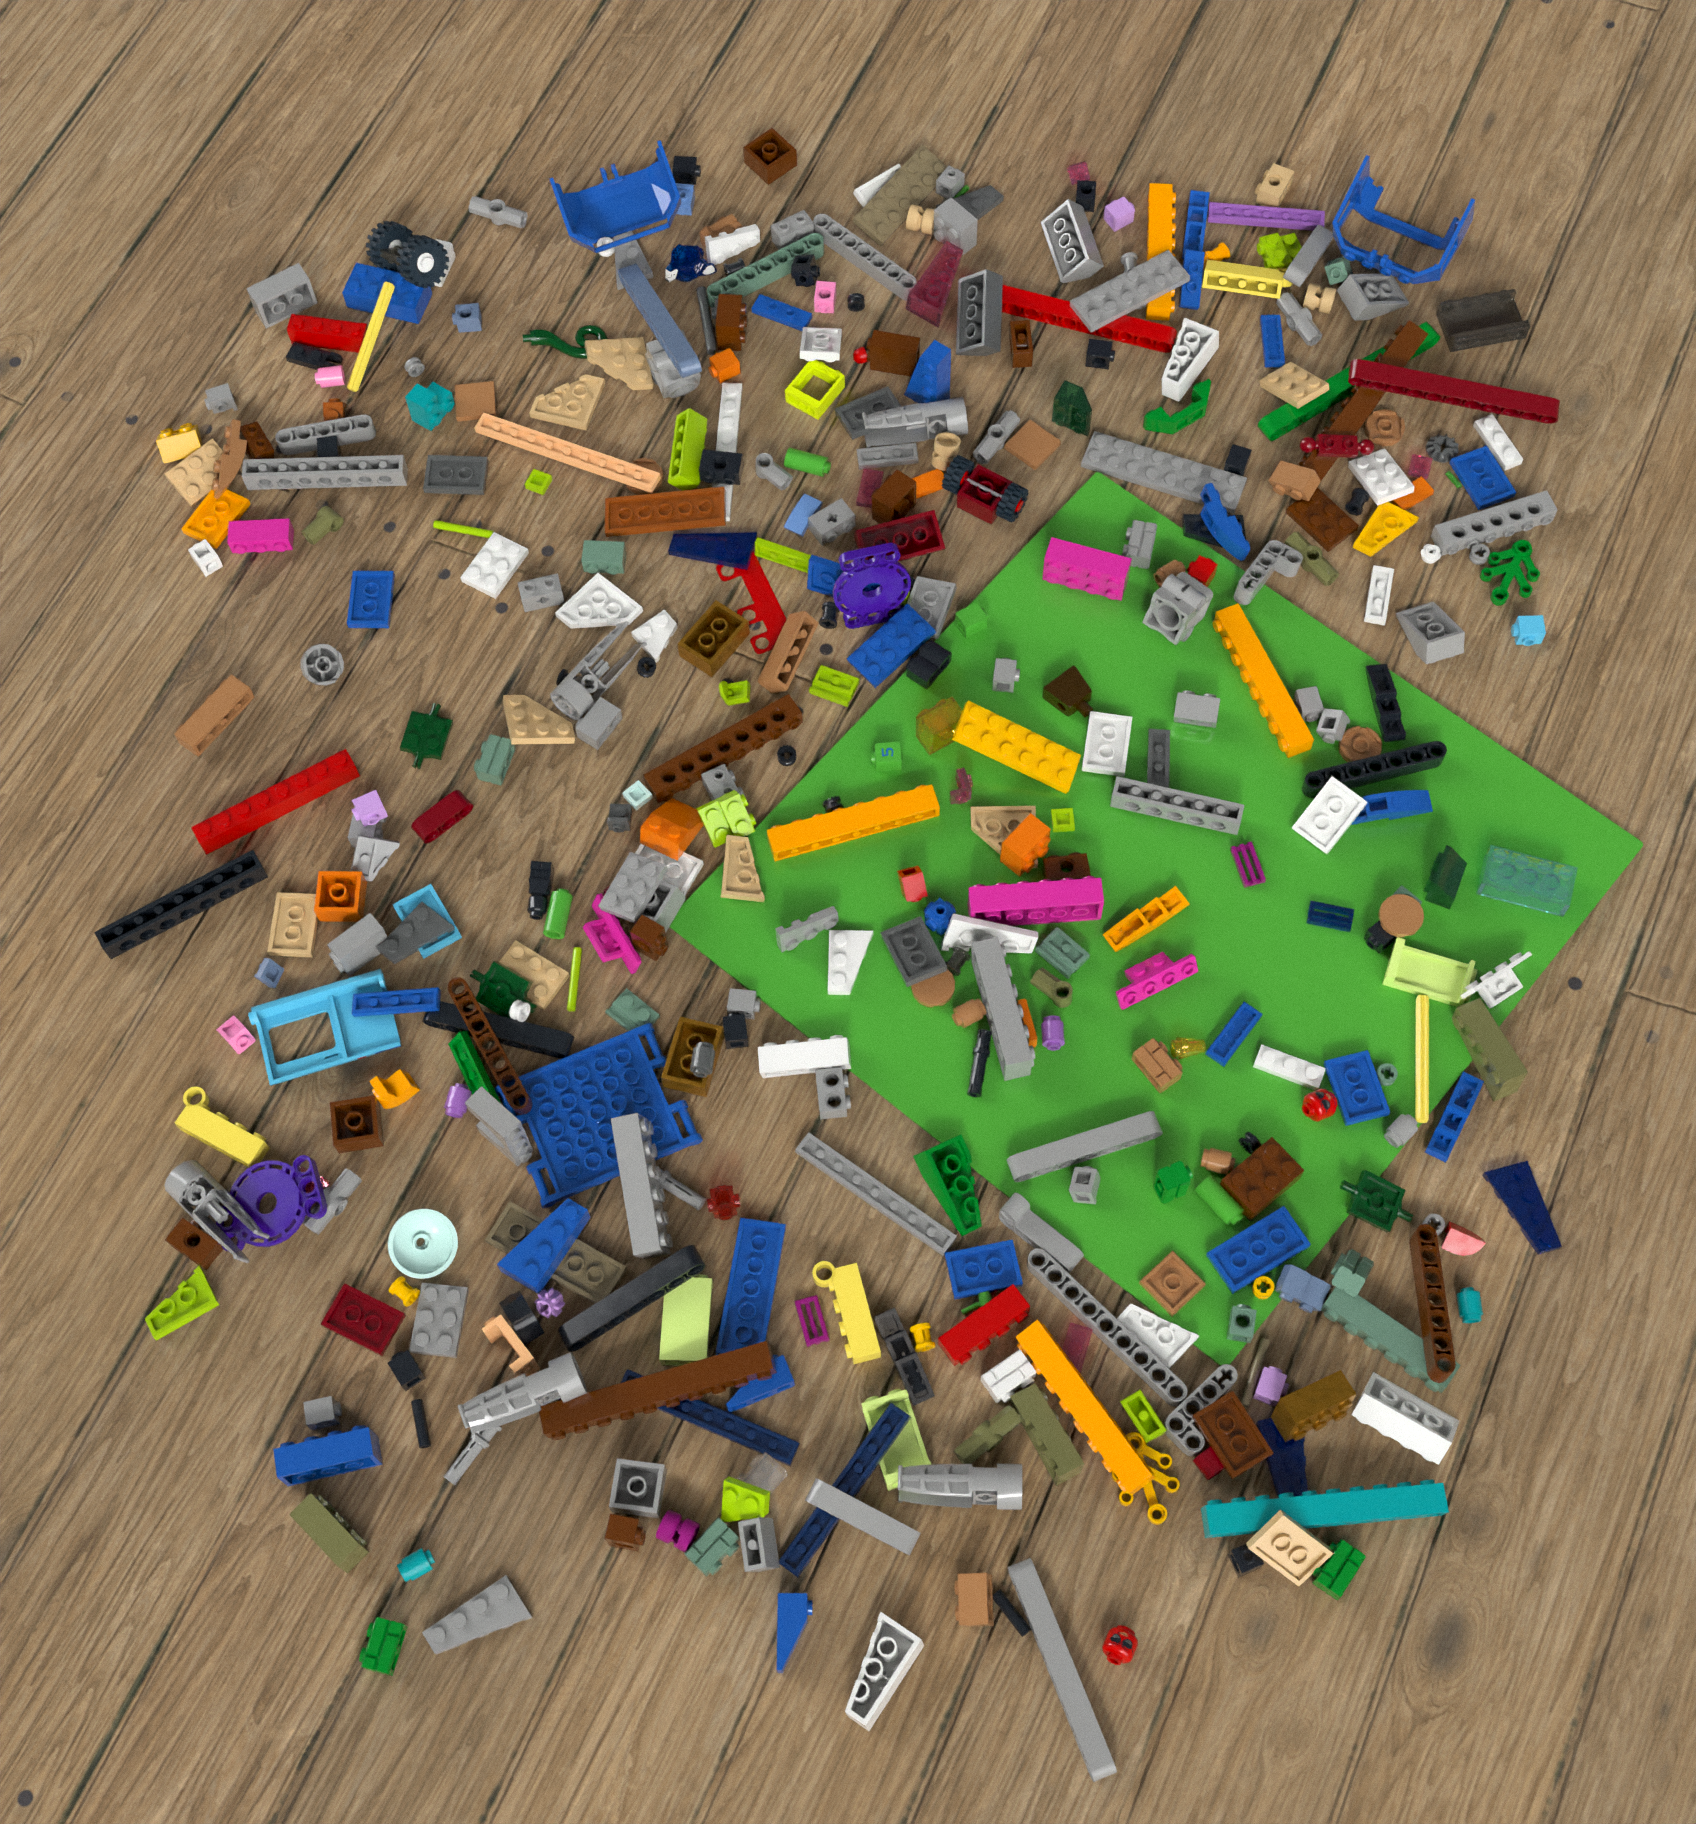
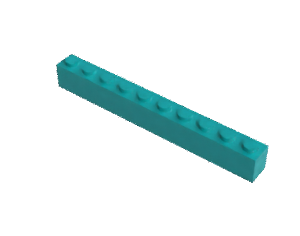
M1431 1479L1420 1481V1485L1413 1486L1411 1482H1401L1396 1484L1397 1487L1388 1488V1484L1374 1485L1373 1489L1364 1490V1486L1349 1488V1492H1341L1340 1488L1326 1490V1494H1317V1491L1314 1490L1302 1492V1496L1296 1497L1293 1496V1493H1283L1278 1495L1279 1498L1270 1499L1269 1495L1256 1496L1253 1501H1246L1245 1497L1233 1498L1231 1503H1222L1221 1499L1207 1501V1505L1201 1508L1205 1538L1256 1534L1280 1510L1305 1529L1435 1517L1447 1514L1449 1510L1444 1483H1435V1480Z

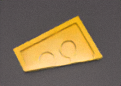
M1389 502L1380 504L1356 539L1353 548L1371 557L1417 523L1419 517Z

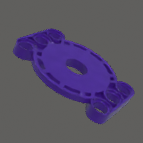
M895 543L847 551L839 556L838 561L843 573L836 580L832 595L835 605L844 613L843 620L847 628L855 629L887 622L902 609L901 603L910 591L911 580L907 569L898 562L901 555ZM891 551H894V552H895V553L892 554V555L886 556V553H888V552H891ZM868 556H874L872 559L865 560ZM848 560H854L852 563L844 564ZM868 584H880V586L873 591H863L864 587ZM897 608L896 611L889 612L891 609ZM857 617L855 620L849 621L850 618Z
M300 1155L294 1160L292 1166L280 1161L256 1163L246 1169L233 1184L229 1193L256 1222L262 1232L270 1235L269 1239L254 1234L225 1205L222 1207L229 1213L227 1216H232V1224L229 1227H225L224 1221L221 1224L216 1221V1225L230 1239L236 1236L238 1239L236 1246L242 1251L245 1243L257 1247H271L286 1241L299 1229L306 1215L316 1220L321 1219L327 1212V1203L315 1160L309 1156ZM308 1160V1170L305 1172H301V1163ZM272 1165H280L283 1167L281 1170L273 1168ZM261 1167H265V1169L259 1170V1171H257V1172L254 1173L255 1170H257V1169H259V1168H261ZM313 1181L315 1184L314 1190L306 1193L305 1187L307 1183ZM267 1193H273L277 1199L275 1209L269 1214H262L259 1211L261 1199ZM315 1202H319V1211L316 1214H312L311 1206ZM255 1239H261V1240H264V1243L253 1242V1241H254Z

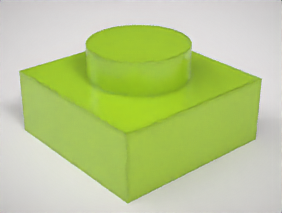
M533 469L525 483V488L544 495L552 482V475Z
M1073 808L1051 809L1053 832L1075 830Z

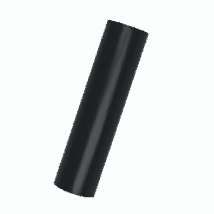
M416 1399L411 1401L419 1448L424 1449L430 1447L431 1442L423 1399Z
M1001 1589L993 1594L995 1603L1022 1637L1032 1630Z

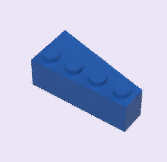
M934 340L920 356L904 395L917 403L949 399L951 349Z
M569 1198L565 1200L497 1263L500 1271L539 1294L591 1218L588 1210Z

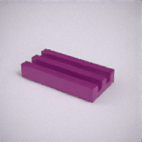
M1252 841L1247 842L1246 845L1239 844L1238 847L1231 846L1230 851L1244 888L1265 883L1266 878ZM1246 850H1248V852H1249V854H1250L1251 860H1252V862H1253L1254 868H1255V870H1256V873H1257V876H1258L1259 879H1257L1256 876H1255L1254 870H1253V868H1252V865H1251V862H1250V860H1249V857H1248V854H1247ZM1238 852L1242 854L1251 881L1247 879Z
M817 1295L794 1301L807 1347L813 1344H821L820 1342L830 1341ZM813 1301L820 1322L821 1330L823 1333V1336L820 1337L818 1336L817 1328L809 1304ZM802 1304H805L814 1336L813 1339L809 1338L801 1309Z

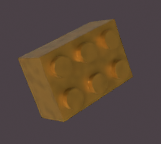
M715 600L678 642L679 656L710 677H713L749 636V621Z
M684 1017L679 1018L661 1076L663 1087L707 1097L725 1037L723 1026ZM698 1042L710 1043L714 1046L715 1050L713 1072L704 1078L697 1077L690 1071L693 1048L696 1047Z
M1339 1370L1280 1398L1270 1418L1285 1442L1291 1439L1297 1441L1312 1429L1318 1431L1333 1419L1335 1422L1343 1419L1347 1415V1410L1353 1405L1352 1401L1357 1394L1343 1372Z

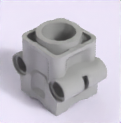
M681 330L682 334L686 338L684 330ZM658 340L646 343L647 353H645V358L650 367L652 378L655 384L659 386L663 398L680 397L698 387L701 379L700 372L682 378Z
M1180 572L1177 576L1170 574L1163 585L1154 592L1150 607L1142 623L1160 632L1175 645L1180 641L1185 642L1191 635L1194 626L1204 618L1213 598V592L1210 588L1185 572Z

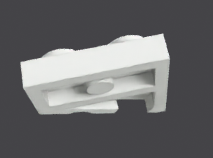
M663 610L632 631V637L638 643H647V646L642 648L657 663L661 652L669 643V638L675 633L677 623Z

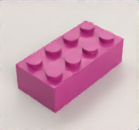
M1051 537L1044 558L1042 580L1052 584L1065 585L1070 589L1083 590L1089 594L1102 595L1111 600L1117 599L1122 601L1129 580L1132 558Z

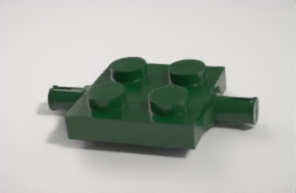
M436 703L432 704L429 714L416 711L411 712L400 745V751L408 752L415 756L412 767L415 769L416 767L421 769L424 758L442 760L453 726V720L438 716L441 705L438 703L437 705Z
M493 961L485 975L476 969L471 972L473 974H470V977L480 982L479 992L476 996L477 1001L497 1014L511 1018L509 1014L510 1008L516 1000L528 1003L531 1013L536 1010L534 1008H537V1005L526 999L533 981L498 961Z
M1367 1170L1361 1172L1356 1185L1346 1180L1341 1182L1340 1189L1351 1193V1201L1346 1213L1386 1233L1391 1231L1393 1223L1398 1217L1407 1222L1412 1220L1413 1213L1402 1209L1405 1189Z

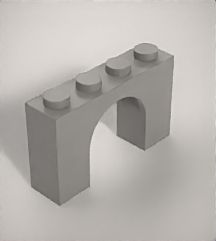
M481 1086L465 1102L467 1109L480 1120L476 1125L479 1133L517 1167L521 1163H526L532 1156L533 1148L521 1121Z

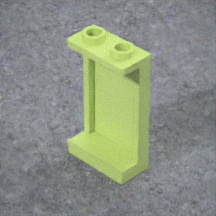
M1396 938L1382 985L1416 995H1427L1429 999L1455 1007L1463 1005L1465 1001L1469 1002L1471 995L1464 999L1460 995L1467 991L1465 987L1470 984V981L1474 982L1477 974V969H1474L1475 961L1471 960L1469 964L1452 960L1405 946V939Z
M698 1274L664 1295L659 1355L661 1365L681 1366L709 1358L708 1342L713 1280L708 1278L707 1275Z
M894 1389L888 1392V1395L880 1398L878 1396L869 1397L861 1404L869 1433L890 1403H893L911 1416L909 1422L879 1462L888 1491L898 1488L899 1465L903 1467L931 1465L910 1404L907 1390L901 1391V1389Z

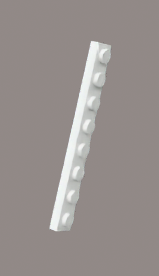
M722 383L716 451L737 452L742 383ZM713 482L712 488L725 487L726 521H730L733 485Z

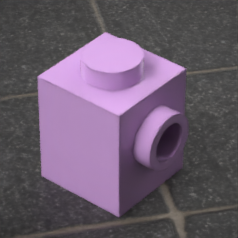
M1122 197L1105 206L1104 220L1114 232L1133 222L1134 205L1128 202L1125 197Z
M376 790L352 800L355 808L351 810L356 821L361 820L364 827L374 825L379 820L388 817Z
M1269 1366V1368L1264 1367L1260 1374L1253 1399L1275 1407L1279 1402L1280 1396L1284 1397L1289 1386L1288 1383H1285L1287 1375L1283 1374V1371L1273 1366Z

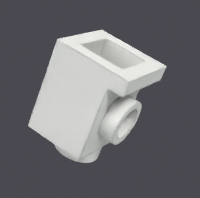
M206 539L188 549L192 559L205 577L223 567L218 555Z

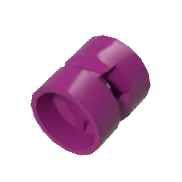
M669 1509L658 1527L656 1538L667 1544L673 1542L675 1548L686 1552L694 1543L700 1529V1524L689 1518L683 1520L681 1514Z

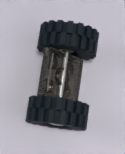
M383 221L384 224H377V229L372 228V236L368 234L367 237L370 243H366V247L369 248L366 252L370 256L369 260L376 267L395 272L398 271L404 280L420 288H428V286L432 288L435 286L434 282L439 284L441 282L439 278L445 277L446 274L443 272L444 269L448 270L449 266L446 265V262H449V257L445 256L448 252L439 241L425 235H413L410 229L395 221Z

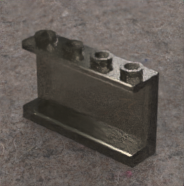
M1502 290L1500 292L1484 293L1478 296L1441 302L1436 316L1450 352L1525 339L1530 329V324L1528 320L1523 321L1514 300L1516 290Z

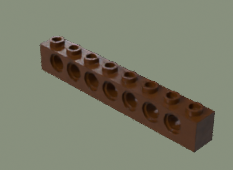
M788 694L643 775L645 785L657 803L667 801L674 794L681 790L689 789L692 784L699 780L702 781L701 774L723 764L727 767L731 762L743 759L749 752L761 749L765 743L780 738L783 733L790 729L798 728L803 723L802 712ZM778 718L783 719L782 721H775ZM760 728L765 729L764 731H757ZM742 738L747 739L746 741H743V742L738 741V740H740V739H742ZM724 748L729 749V750L726 751V752L720 751V750H722V749H724ZM707 758H708V759H711V760L708 761V762H703V761H702V760L707 759ZM686 769H693L690 772H684ZM668 779H674L672 782H666Z

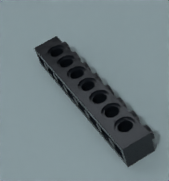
M251 850L94 933L102 949L110 959H113L268 878V875L254 850Z

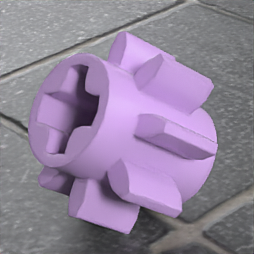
M553 1288L548 1291L543 1289L538 1294L539 1298L534 1303L539 1314L549 1318L551 1315L557 1317L562 1312L561 1308L565 1303L559 1291Z

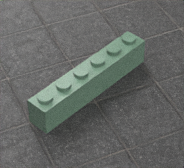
M1334 1288L1321 1308L1327 1319L1339 1322L1344 1326L1343 1328L1346 1332L1362 1338L1365 1345L1373 1350L1378 1349L1388 1361L1394 1364L1398 1363L1404 1367V1371L1414 1378L1418 1377L1424 1381L1425 1386L1430 1390L1442 1393L1460 1368V1364L1456 1362V1368L1445 1382L1436 1383L1432 1381L1427 1374L1423 1339L1361 1296L1353 1297L1344 1292L1345 1289Z

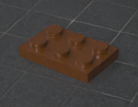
M1318 487L1309 501L1297 500L1286 509V514L1327 552L1357 531L1359 527L1353 519Z
M1234 1391L1192 1415L1193 1420L1231 1479L1236 1478L1274 1454Z

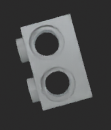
M842 1067L815 1070L820 1120L847 1117V1109H851L850 1095L845 1096L844 1089L849 1087L847 1074H843ZM830 1079H835L838 1081V1083L834 1086H830L827 1084V1081ZM833 1100H837L840 1102V1105L837 1107H832L829 1105V1103Z

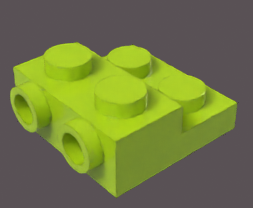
M1277 232L1262 236L1257 244V252L1262 256L1265 268L1271 269L1288 268L1302 248L1295 233L1279 236Z
M735 790L696 808L714 848L726 842V835L745 837L755 832L753 827L756 825L755 818L752 813L748 814L745 808L748 806V802L743 794L740 795Z

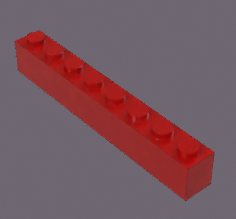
M344 749L192 826L191 829L207 855L360 777L349 753Z

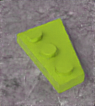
M200 1265L193 1271L194 1274L186 1282L183 1281L178 1286L179 1289L170 1298H165L145 1318L149 1330L156 1341L220 1305Z

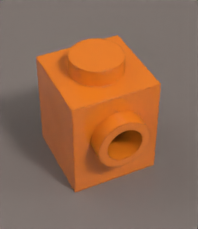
M730 348L716 353L709 358V372L713 378H717L719 383L741 374L740 362Z

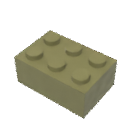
M310 1493L289 1515L325 1554L348 1574L369 1553L364 1547L367 1542L353 1529L351 1531L348 1530L351 1525L337 1512L333 1514L336 1509L321 1495L315 1497Z

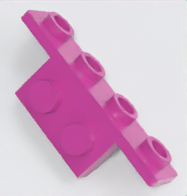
M602 893L597 894L592 903V908L599 919L585 923L583 929L603 963L622 958L629 972L634 974L641 964L640 955L635 951L629 936L622 929L619 919L598 907L604 896Z
M1161 952L1125 970V976L1132 984L1116 991L1119 1007L1124 1010L1197 973L1198 967L1195 956L1190 954L1173 963L1164 952Z

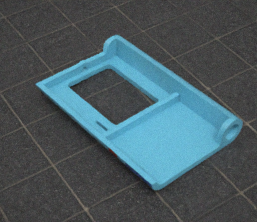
M381 969L251 1007L252 1012H248L251 1024H256L270 1086L401 1047L394 1014L354 1017L351 1014L353 994L388 991ZM324 1012L329 1014L336 1043L334 1048L283 1064H276L269 1035L271 1028Z

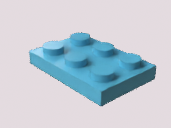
M431 884L392 904L401 921L423 902L454 926V931L446 932L430 944L429 942L418 948L423 959L462 938Z

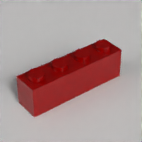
M291 314L286 330L292 344L296 342L311 347L359 353L368 326L366 323Z
M1012 1284L938 1338V1345L954 1366L958 1363L963 1365L973 1357L971 1354L976 1350L983 1351L991 1344L990 1340L998 1335L1000 1338L1009 1332V1326L1015 1322L1020 1324L1029 1317L1030 1305L1015 1285Z

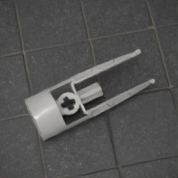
M963 397L911 404L868 415L865 412L862 413L865 429L881 428L864 435L867 448H871L870 446L926 441L934 439L937 434L943 432L953 433L957 436L968 434V421Z
M628 621L617 623L616 628L604 637L550 693V698L555 706L569 718L579 720L588 711L590 705L596 702L618 676L621 675L641 647L647 646L646 642L635 644L601 680L599 678L610 668L607 661L600 659L591 670L588 668L596 662L629 624ZM580 672L582 676H578L573 680V678Z
M188 1160L181 1163L167 1177L164 1185L166 1192L210 1236L233 1254L234 1259L249 1263L246 1255L208 1218L210 1214L219 1224L228 1219L227 1215L229 1213L219 1204L220 1201L254 1234L269 1239L270 1235L262 1232L256 1222L234 1197L196 1160Z
M570 1352L548 1361L549 1368L527 1377L525 1373L479 1394L463 1405H458L464 1427H470L473 1435L476 1432L495 1428L541 1411V1406L559 1398L565 1403L587 1394L583 1376L573 1353Z
M997 1463V1468L972 1467V1464H932L908 1467L899 1465L898 1502L903 1503L905 1501L923 1505L972 1508V1504L997 1505V1510H1022V1464Z

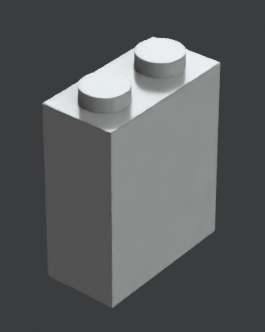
M369 913L327 944L331 951L328 955L339 972L345 971L350 977L381 954L377 948L387 938L383 927Z

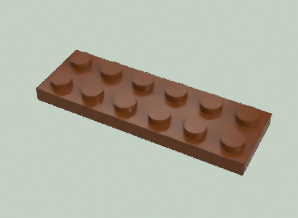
M725 487L605 498L606 537L726 526Z

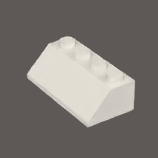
M1374 1372L1352 1412V1415L1361 1423L1372 1426L1382 1435L1393 1438L1403 1447L1414 1450L1421 1454L1424 1459L1433 1461L1438 1465L1452 1444L1459 1424V1420Z

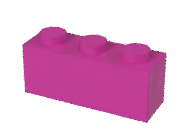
M289 518L229 521L227 543L232 553L244 554L245 552L264 553L266 551L284 552L286 550H293L294 528Z

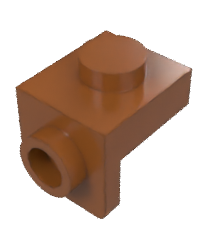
M338 398L328 399L329 402H323L324 421L345 418L344 408L346 403L341 402Z

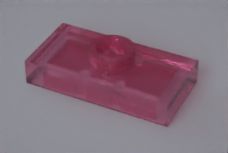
M863 470L856 506L872 508L871 495L876 488L881 487L884 471Z
M1070 1322L1063 1351L1081 1374L1093 1329Z

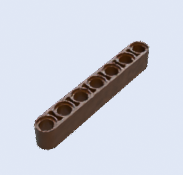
M456 977L451 979L447 987L448 992L509 1105L517 1114H527L532 1109V1100L474 993L463 978ZM464 986V990L461 993H455L456 988ZM468 1005H474V1009L471 1012H465V1008ZM477 1024H485L482 1030L475 1031ZM488 1042H495L492 1049H485ZM498 1061H505L502 1068H495ZM515 1079V1084L512 1087H505L508 1080ZM525 1098L524 1105L520 1107L515 1106L518 1099Z
M1421 1224L1410 1238L1409 1244L1428 1377L1436 1383H1443L1456 1368L1437 1233L1431 1225Z

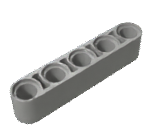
M1318 224L1289 265L1283 278L1301 287L1332 241L1333 232Z
M357 415L282 429L276 433L275 438L283 454L293 455L317 450V438L337 436L339 444L342 446L372 440L376 435V430L369 415Z
M817 1478L805 1499L808 1503L909 1556L921 1534Z

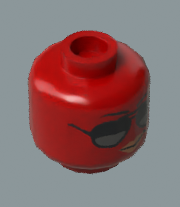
M1318 1089L1304 1096L1302 1111L1311 1120L1319 1122L1335 1114L1337 1099L1332 1092L1326 1089Z
M1118 1625L1108 1631L1102 1645V1651L1110 1663L1121 1665V1663H1129L1133 1659L1138 1647V1639L1135 1636V1632L1123 1625Z

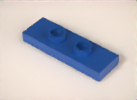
M1188 249L1184 251L1183 268L1190 275V281L1181 285L1179 307L1199 309L1205 252Z
M761 294L751 308L754 314L803 331V327H807L812 319V313Z
M1261 315L1260 327L1264 367H1282L1285 365L1281 317L1280 315Z
M1243 1002L1206 1051L1205 1055L1225 1067L1260 1020L1262 1013L1246 1002Z

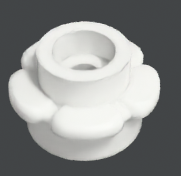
M1426 544L1421 550L1422 560L1429 564L1435 563L1441 557L1440 548L1436 545Z

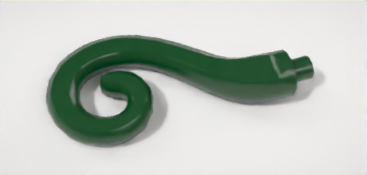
M595 325L582 326L575 335V340L581 347H585V341L589 340L584 338L587 334L595 335L597 340L608 339L604 330ZM530 330V334H523V342H531V346L546 345L568 356L587 359L585 348L572 346L552 332Z

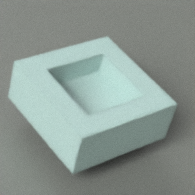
M639 780L622 792L623 797L636 811L653 798L652 793Z

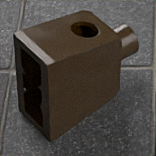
M1074 665L1043 687L1042 698L1066 716H1071L1078 711L1083 717H1087L1090 715V711H1093V708L1088 704L1091 700L1092 690Z

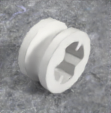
M609 237L600 238L597 241V247L611 243L613 240ZM613 247L599 252V254L603 257H609L614 253L615 249Z
M516 1000L510 1008V1017L524 1022L530 1014V1005Z

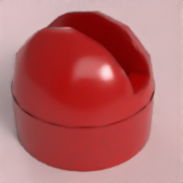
M864 346L857 348L853 353V359L858 364L868 362Z

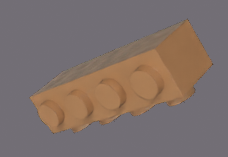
M806 611L789 614L757 681L771 694L788 690L819 624Z
M232 674L223 680L219 688L206 698L199 709H196L191 717L178 727L174 735L179 744L199 757L255 698L250 687Z

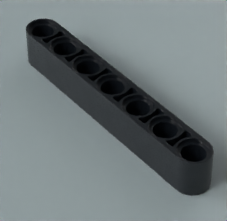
M1432 741L1312 771L1305 777L1302 792L1308 798H1315L1332 776L1349 789L1436 768L1442 764L1447 747L1440 741ZM1350 773H1355L1358 776H1352ZM1309 783H1314V784H1316L1317 786H1316V787L1311 786Z
M440 1001V1011H429L424 1014L422 1022L428 1026L454 1033L467 1031L468 1035L473 1037L455 1004ZM465 1008V1012H471L473 1010L471 1008ZM484 1012L502 1045L559 1059L569 1056L575 1038L572 1034ZM477 1024L475 1031L482 1030L485 1024Z
M688 1245L560 1326L558 1332L568 1352H574L583 1348L702 1272L706 1265L695 1245Z

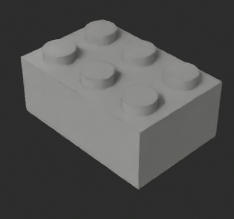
M299 263L246 288L255 312L266 329L291 317V314H297L318 303L311 282Z

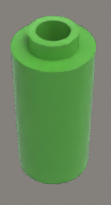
M789 447L785 456L784 467L824 477L825 473L828 474L830 471L831 462H828V457Z
M557 889L551 893L543 934L546 937L552 939H563L565 937L573 896L566 889Z
M1212 1175L1202 1181L1195 1189V1192L1226 1225L1230 1223L1235 1225L1243 1218L1241 1213L1244 1209Z

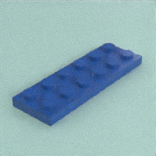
M740 1218L716 1355L766 1341L786 1224Z

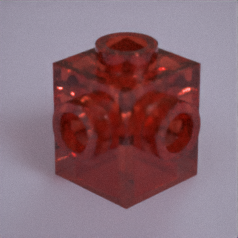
M721 1185L710 1189L711 1198L707 1199L708 1211L713 1212L714 1218L729 1220L736 1216V1208L741 1207L739 1193L734 1194L733 1186Z

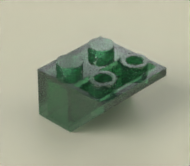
M1064 380L1054 397L1052 422L1088 437L1092 408L1083 387Z
M1446 845L1443 852H1438L1430 870L1431 874L1423 890L1427 892L1425 901L1447 909L1451 908L1467 866V863L1451 846Z

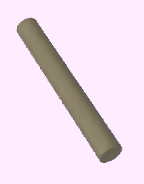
M1261 1338L1240 1401L1243 1407L1249 1408L1270 1343L1268 1339Z

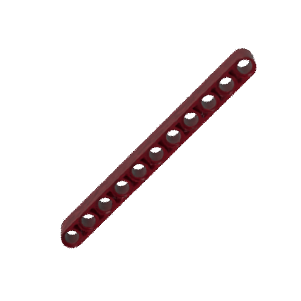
M1355 359L1350 362L1348 382L1351 385L1546 424L1558 422L1560 401L1556 398L1363 359Z

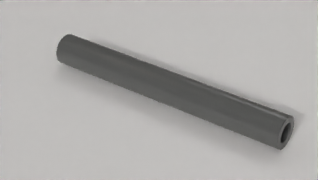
M701 286L696 289L706 348L709 355H714L717 353L707 293L706 288Z

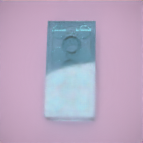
M1490 845L1484 857L1476 894L1563 917L1570 907L1578 867Z

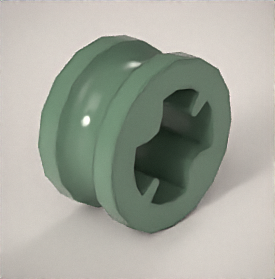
M1385 1063L1379 1066L1376 1074L1380 1085L1390 1086L1395 1082L1398 1071L1392 1064ZM1385 1070L1389 1071V1079H1385L1384 1074H1382Z

